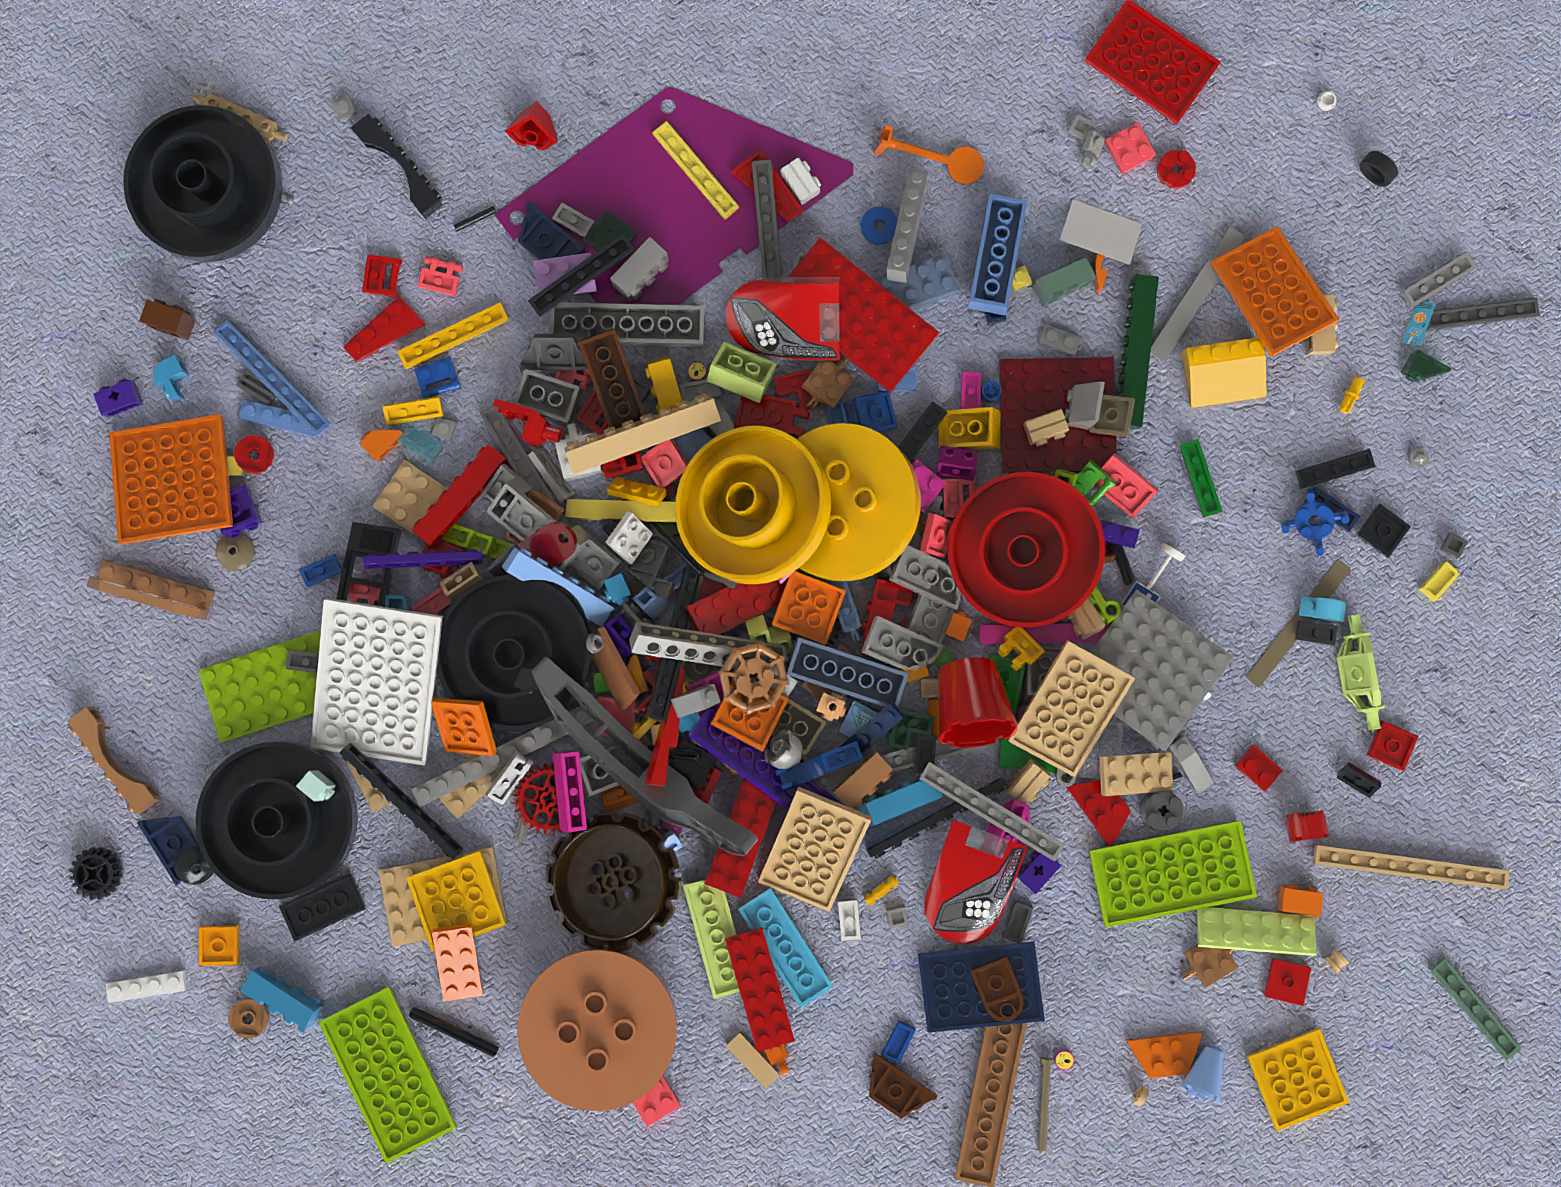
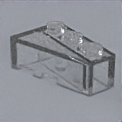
M1108 722L1076 774L1077 777L1101 779L1100 756L1121 755L1123 722Z

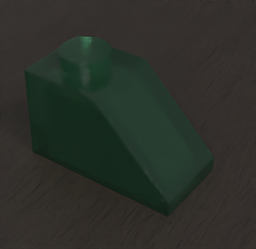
M1416 350L1409 356L1401 374L1405 375V378L1409 381L1419 382L1450 372L1451 368L1420 350Z

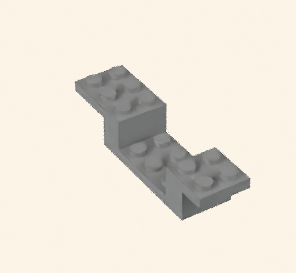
M502 464L482 492L492 502L486 512L518 539L523 541L549 523L556 522V520L527 497L533 487L506 464ZM576 525L572 529L577 537V548L572 556L555 567L561 571L570 567L599 591L605 585L604 580L611 577L622 561L579 525ZM562 532V539L564 541H568V535L565 532Z

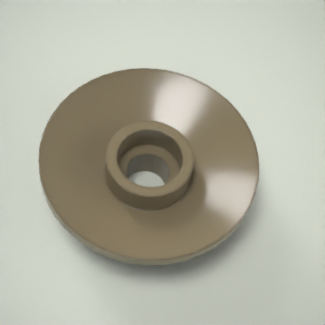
M244 534L235 538L224 536L216 547V556L219 563L224 568L232 571H239L248 567L255 555L252 541ZM235 548L236 553L232 555L230 550Z

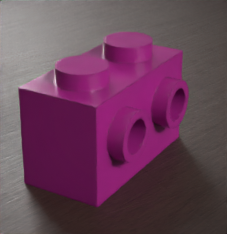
M940 445L936 475L974 481L977 470L978 451Z

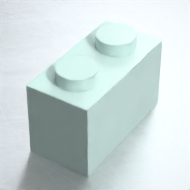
M319 770L308 771L296 787L315 802L323 801L324 799L328 800L335 792L333 788L336 785Z

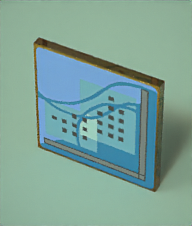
M854 699L837 732L850 738L879 712ZM875 742L868 749L872 750Z

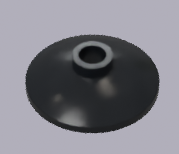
M200 847L186 849L178 856L175 863V871L178 878L187 884H201L207 881L214 873L206 862ZM194 866H200V869L197 870V871H194V870H193V867H194Z

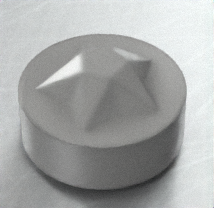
M1423 448L1412 450L1408 456L1409 463L1415 468L1427 465L1430 459L1429 453Z

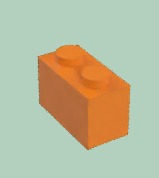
M1286 883V887L1279 886L1277 909L1284 912L1321 917L1324 893L1318 892V888L1306 886L1304 890L1298 889V885Z

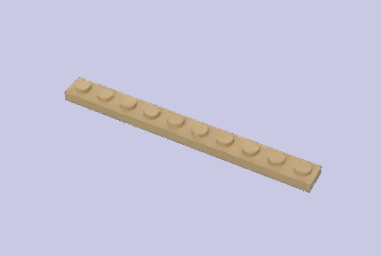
M1315 845L1313 864L1508 890L1509 870Z

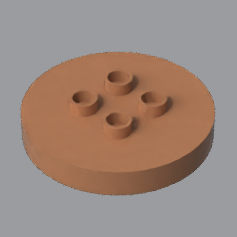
M608 947L601 949L585 948L574 951L549 965L535 980L525 996L518 1019V1044L523 1062L529 1074L540 1088L549 1096L567 1106L587 1111H606L626 1106L648 1093L663 1076L670 1063L678 1031L675 1003L661 976L639 957L626 951L609 950Z

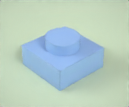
M673 830L664 834L667 838L664 844L665 848H673L676 851L682 847Z

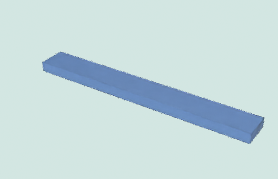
M228 319L213 331L240 361L317 438L332 426Z

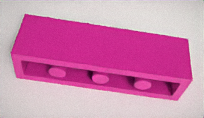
M579 751L552 753L560 831L574 832L587 830Z

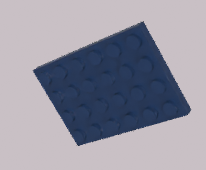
M1035 941L918 953L927 1033L1045 1021ZM1007 956L1021 989L1024 1004L1021 1013L1015 1019L998 1021L992 1018L986 1011L971 970ZM1003 1006L1002 1013L1010 1016L1013 1013L1012 1006Z

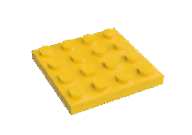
M482 851L406 878L432 952L435 951L432 929L472 923L473 934L477 936L507 924Z
M1319 1028L1246 1055L1276 1131L1349 1103Z

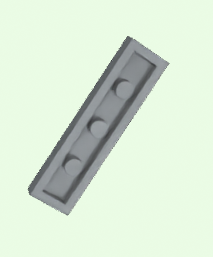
M1466 252L1402 291L1401 294L1409 307L1413 308L1470 273L1477 266Z

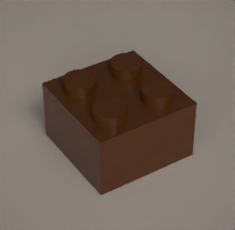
M154 299V302L146 300L139 321L151 329L188 341L196 319L191 317V313L185 311L182 307L177 305L169 306L164 301Z

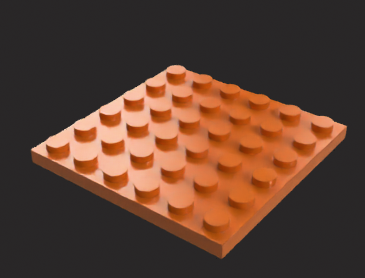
M221 414L109 432L118 544L123 545L233 527L224 419Z

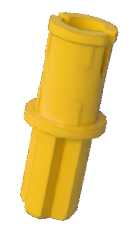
M1360 377L1353 378L1349 389L1344 392L1345 397L1339 407L1340 412L1344 414L1350 413L1355 401L1359 399V393L1365 384L1364 379Z

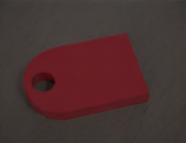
M556 521L541 528L517 544L520 550L524 548L532 553V558L537 559L539 557L548 563L547 567L552 569L574 554L577 548V537L569 525ZM562 532H565L568 535V541H564L562 539Z

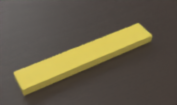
M667 121L652 132L653 136L724 220L739 209L738 204Z
M567 499L565 518L621 521L625 513L629 511L640 521L676 522L675 502H661L657 507L636 501Z

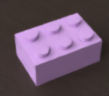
M591 253L533 261L538 293L590 257ZM595 279L573 295L597 292Z

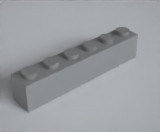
M909 169L887 265V280L907 282L928 188L927 171Z

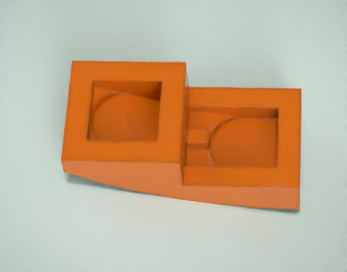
M1095 253L1093 271L1097 278L1094 280V287L1096 292L1100 293L1104 287L1108 270L1101 268L1104 255Z

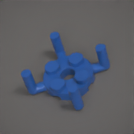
M1307 489V502L1298 509L1295 519L1281 523V529L1283 533H1288L1289 528L1296 527L1304 538L1314 539L1316 554L1322 556L1324 554L1322 538L1332 532L1335 520L1341 519L1342 523H1348L1349 515L1346 511L1333 513L1328 505L1315 500L1313 489ZM1317 515L1320 517V522L1318 524H1311L1309 518Z

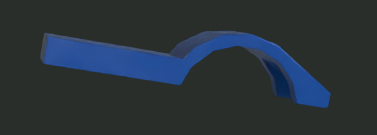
M857 741L794 765L789 769L776 770L775 773L780 776L783 784L781 788L784 790L860 762L864 758Z

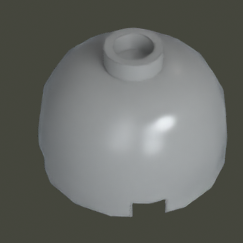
M784 729L776 733L770 740L772 744L770 750L767 748L765 750V761L778 769H789L800 762L803 749L799 737L790 730L786 731Z

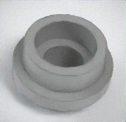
M590 634L586 639V646L591 653H598L603 649L604 644L600 635Z

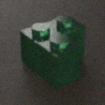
M898 706L905 716L887 731L885 743L890 747L907 750L911 732L930 736L935 717L931 713Z

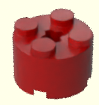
M1323 810L1306 812V816H1304V812L1288 814L1285 819L1289 842L1329 837L1326 815L1323 813Z

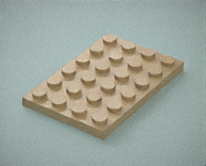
M1066 640L1018 720L1017 732L1007 740L1075 777L1135 680V677L1073 642Z
M798 787L758 883L830 912L872 816Z
M494 847L459 853L454 859L444 856L378 870L392 947L428 940L406 878L478 851H482L506 923H508Z

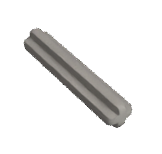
M529 787L525 790V795L528 798H532L536 795V791L534 788ZM524 800L526 810L531 815L534 804ZM525 818L518 820L515 841L526 842L530 823L528 822L526 825H523Z

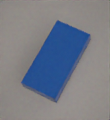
M898 1020L881 1056L899 1065L916 1029Z

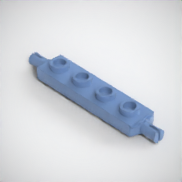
M826 579L827 584L846 591L838 611V617L843 632L851 634L853 643L860 642L861 639L857 630L862 627V623L848 582Z

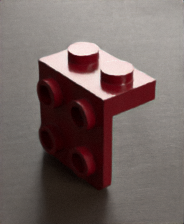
M646 670L642 676L654 686L657 671ZM651 694L634 710L636 714L646 713Z

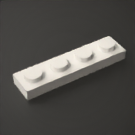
M185 970L106 983L108 1003L188 989Z

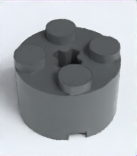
M1167 791L1151 792L1140 803V815L1150 827L1158 830H1169L1177 827L1181 821L1183 806L1181 800L1173 793ZM1158 808L1165 809L1162 813L1158 812Z

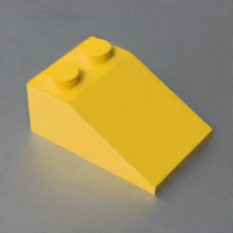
M994 407L946 410L948 413L938 426L939 449L940 445L968 450L1000 449L1001 412Z

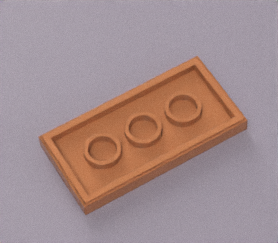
M601 627L595 634L601 636L604 647L600 652L593 653V660L618 707L623 711L638 697L640 691L606 628Z

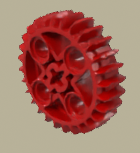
M544 763L543 769L536 765L535 772L530 768V775L525 774V780L519 781L521 787H515V790L519 791V793L513 794V797L518 798V801L513 802V805H519V807L514 811L521 812L518 819L525 818L523 825H526L528 822L530 823L529 830L535 826L537 827L536 833L543 829L544 835H546L547 830H550L553 835L554 829L557 828L559 833H561L559 821L549 823L553 812H558V807H553L557 803V794L554 793L556 786L552 785L549 781L550 777L555 775L554 764L552 763L550 768H547L546 763ZM548 774L544 787L530 783L535 778ZM529 787L534 788L536 791V795L532 798H528L525 795V790ZM539 790H542L544 792L540 796V802L536 801L539 796ZM552 792V798L554 799V801H550L549 804L546 805V799H544L543 797L548 796V794ZM524 800L537 805L534 818L526 810ZM545 812L548 815L547 821H538V813Z

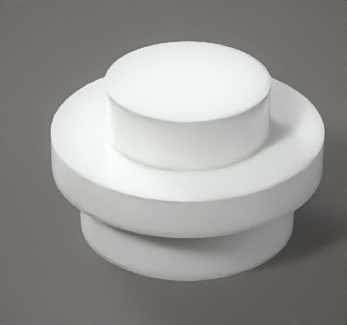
M1328 91L1321 93L1317 98L1318 107L1324 111L1333 109L1337 102L1334 93Z

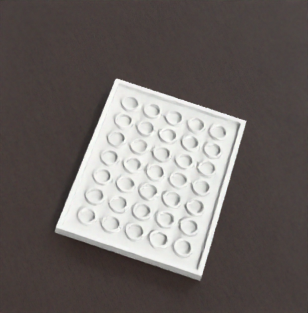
M325 598L311 748L340 752L345 746L352 743L366 757L426 765L433 709L431 701L434 699L443 616Z

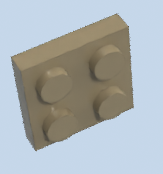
M1103 395L1099 420L1090 428V433L1129 437L1135 399Z

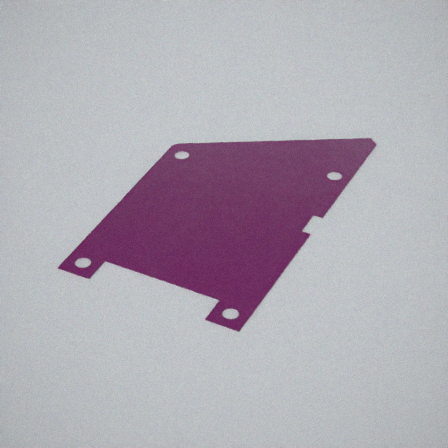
M669 87L658 93L494 215L511 238L516 240L522 230V224L514 225L511 223L510 215L512 212L521 211L525 216L527 203L530 202L553 221L552 218L560 204L564 203L595 221L586 239L553 221L585 248V251L580 254L591 253L593 255L622 233H624L635 249L634 252L595 278L597 292L589 294L596 303L679 305L721 274L723 271L718 264L737 249L741 248L746 255L760 245L755 193L733 176L730 171L760 149L768 160H772V166L782 180L780 170L797 158H800L802 162L806 161L810 167L809 173L812 177L816 176L821 184L819 187L820 193L805 204L800 205L806 211L853 176V163ZM672 100L676 105L674 112L670 114L664 113L661 110L662 102ZM667 121L738 204L739 209L727 219H723L653 136L652 132ZM777 213L779 231L789 222ZM651 237L667 252L668 267L664 272H659L655 276V281L649 287L645 286L642 290V295L637 300L633 299L629 302L613 287L610 278Z

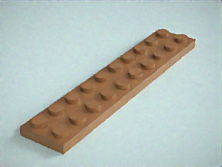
M1027 1023L985 1027L955 1180L994 1187Z

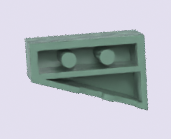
M1077 258L1071 261L1070 265L1061 266L1052 273L1036 279L1033 289L1043 307L1094 282L1097 277L1087 258L1081 260Z

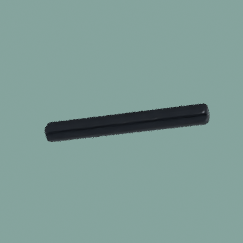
M644 521L699 576H703L706 573L707 569L700 565L660 522Z
M413 1007L409 1013L410 1018L489 1056L495 1057L499 1050L498 1046L416 1007Z

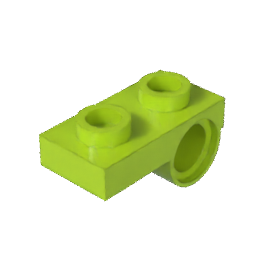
M1096 586L1089 598L1105 626H1107L1116 619L1121 608L1116 601L1105 602ZM1106 608L1113 609L1115 614L1109 615L1106 612Z

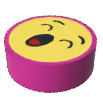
M693 362L689 365L688 375L690 379L699 381L706 377L707 370L703 363Z
M1059 1050L1054 1056V1062L1059 1069L1069 1070L1074 1065V1056L1068 1050Z

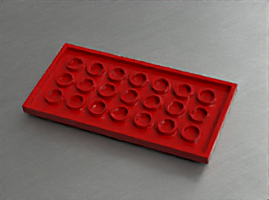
M821 237L784 281L785 283L839 284V303H819L820 337L826 342H839L840 353L889 393H892L940 334L939 331Z

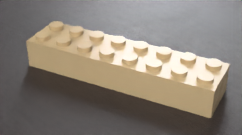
M701 394L694 397V401L688 402L685 400L677 403L675 408H662L658 410L659 413L652 416L649 413L641 416L639 421L633 422V420L622 423L620 428H607L603 430L604 433L597 436L594 433L586 436L584 441L578 442V440L567 443V447L564 450L573 475L721 421L714 399L710 395Z

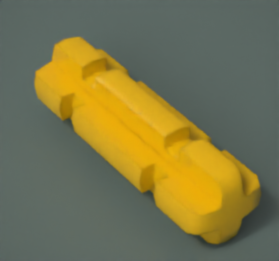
M893 875L888 877L886 882L883 881L875 887L871 894L867 893L864 896V900L869 906L874 904L876 899L879 900L891 891V887L895 888L899 884Z

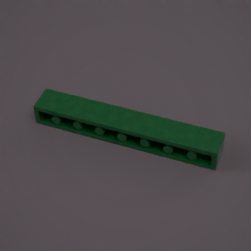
M1136 274L1130 279L1128 291H1131V296L1127 299L1126 309L1129 310V314L1124 322V328H1127V332L1122 340V347H1125V350L1120 358V365L1123 368L1122 373H1119L1118 384H1121L1120 392H1117L1116 395L1135 399L1130 429L1139 430L1143 426L1159 280L1157 276Z

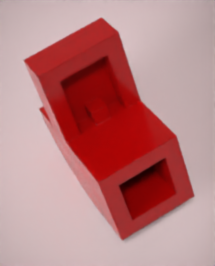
M638 451L602 464L606 479L629 475L643 469Z

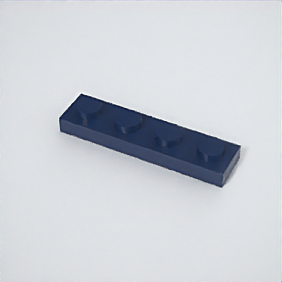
M892 701L840 747L857 741L860 751L863 753L903 719L905 715Z

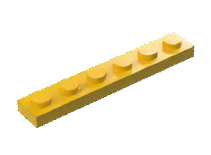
M500 302L397 352L405 369H409L510 320Z

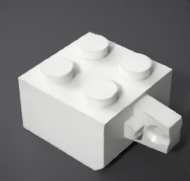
M575 423L568 424L569 435H566V439L560 440L559 443L555 442L564 480L567 482L603 473L602 465L573 475L564 448L567 447V443L578 440V442L584 441L586 436L593 433L583 435L582 432L578 433Z

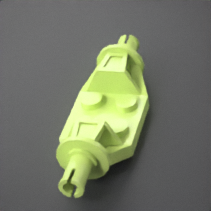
M1360 614L1347 616L1351 633L1343 636L1344 642L1337 655L1343 695L1357 708V712L1366 713L1368 730L1381 729L1378 711L1379 709H1384L1385 705H1381V691L1378 685L1372 652L1373 648L1369 635L1372 634L1371 632L1365 633L1362 630ZM1354 639H1357L1358 650L1351 651L1352 642ZM1359 695L1367 696L1369 706L1364 705Z

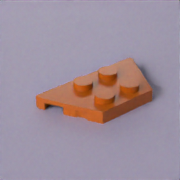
M1202 1032L1128 1039L1126 1043L1149 1078L1188 1074L1191 1069Z

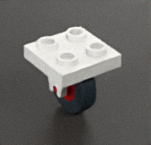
M629 511L625 513L619 523L607 520L602 527L603 531L609 536L605 543L631 565L653 535Z

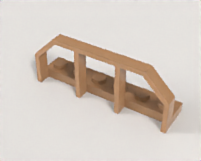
M102 560L97 578L89 577L87 587L205 620L207 619L215 593ZM103 580L108 581V582H111V583H115V584H118V585H122V586H125V587H120V586H117V585H113V584H110V583H106V582H103ZM139 591L146 592V593L153 594V595L160 596V597L151 596V595H148V594L141 593V592H139ZM172 600L177 601V602H180V603H184V604H187V605L175 603V602H172Z

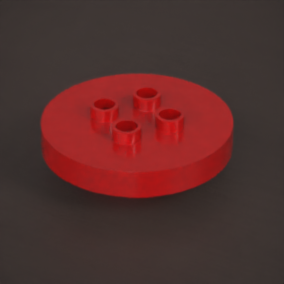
M1015 472L986 482L975 490L963 503L950 530L948 558L958 589L977 611L1004 625L1023 628L1039 627L1067 617L1089 598L1096 588L1104 569L1106 539L1101 520L1095 508L1076 487L1058 477L1045 473Z

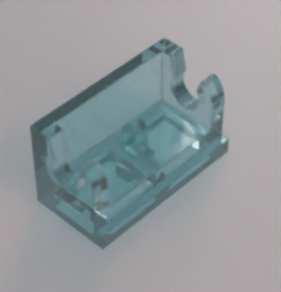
M408 426L397 440L431 464L435 462L444 449L442 445L414 426Z

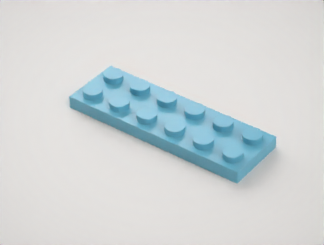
M768 888L738 908L751 930L759 927L763 928L773 965L800 1008L833 988L831 981L771 888Z

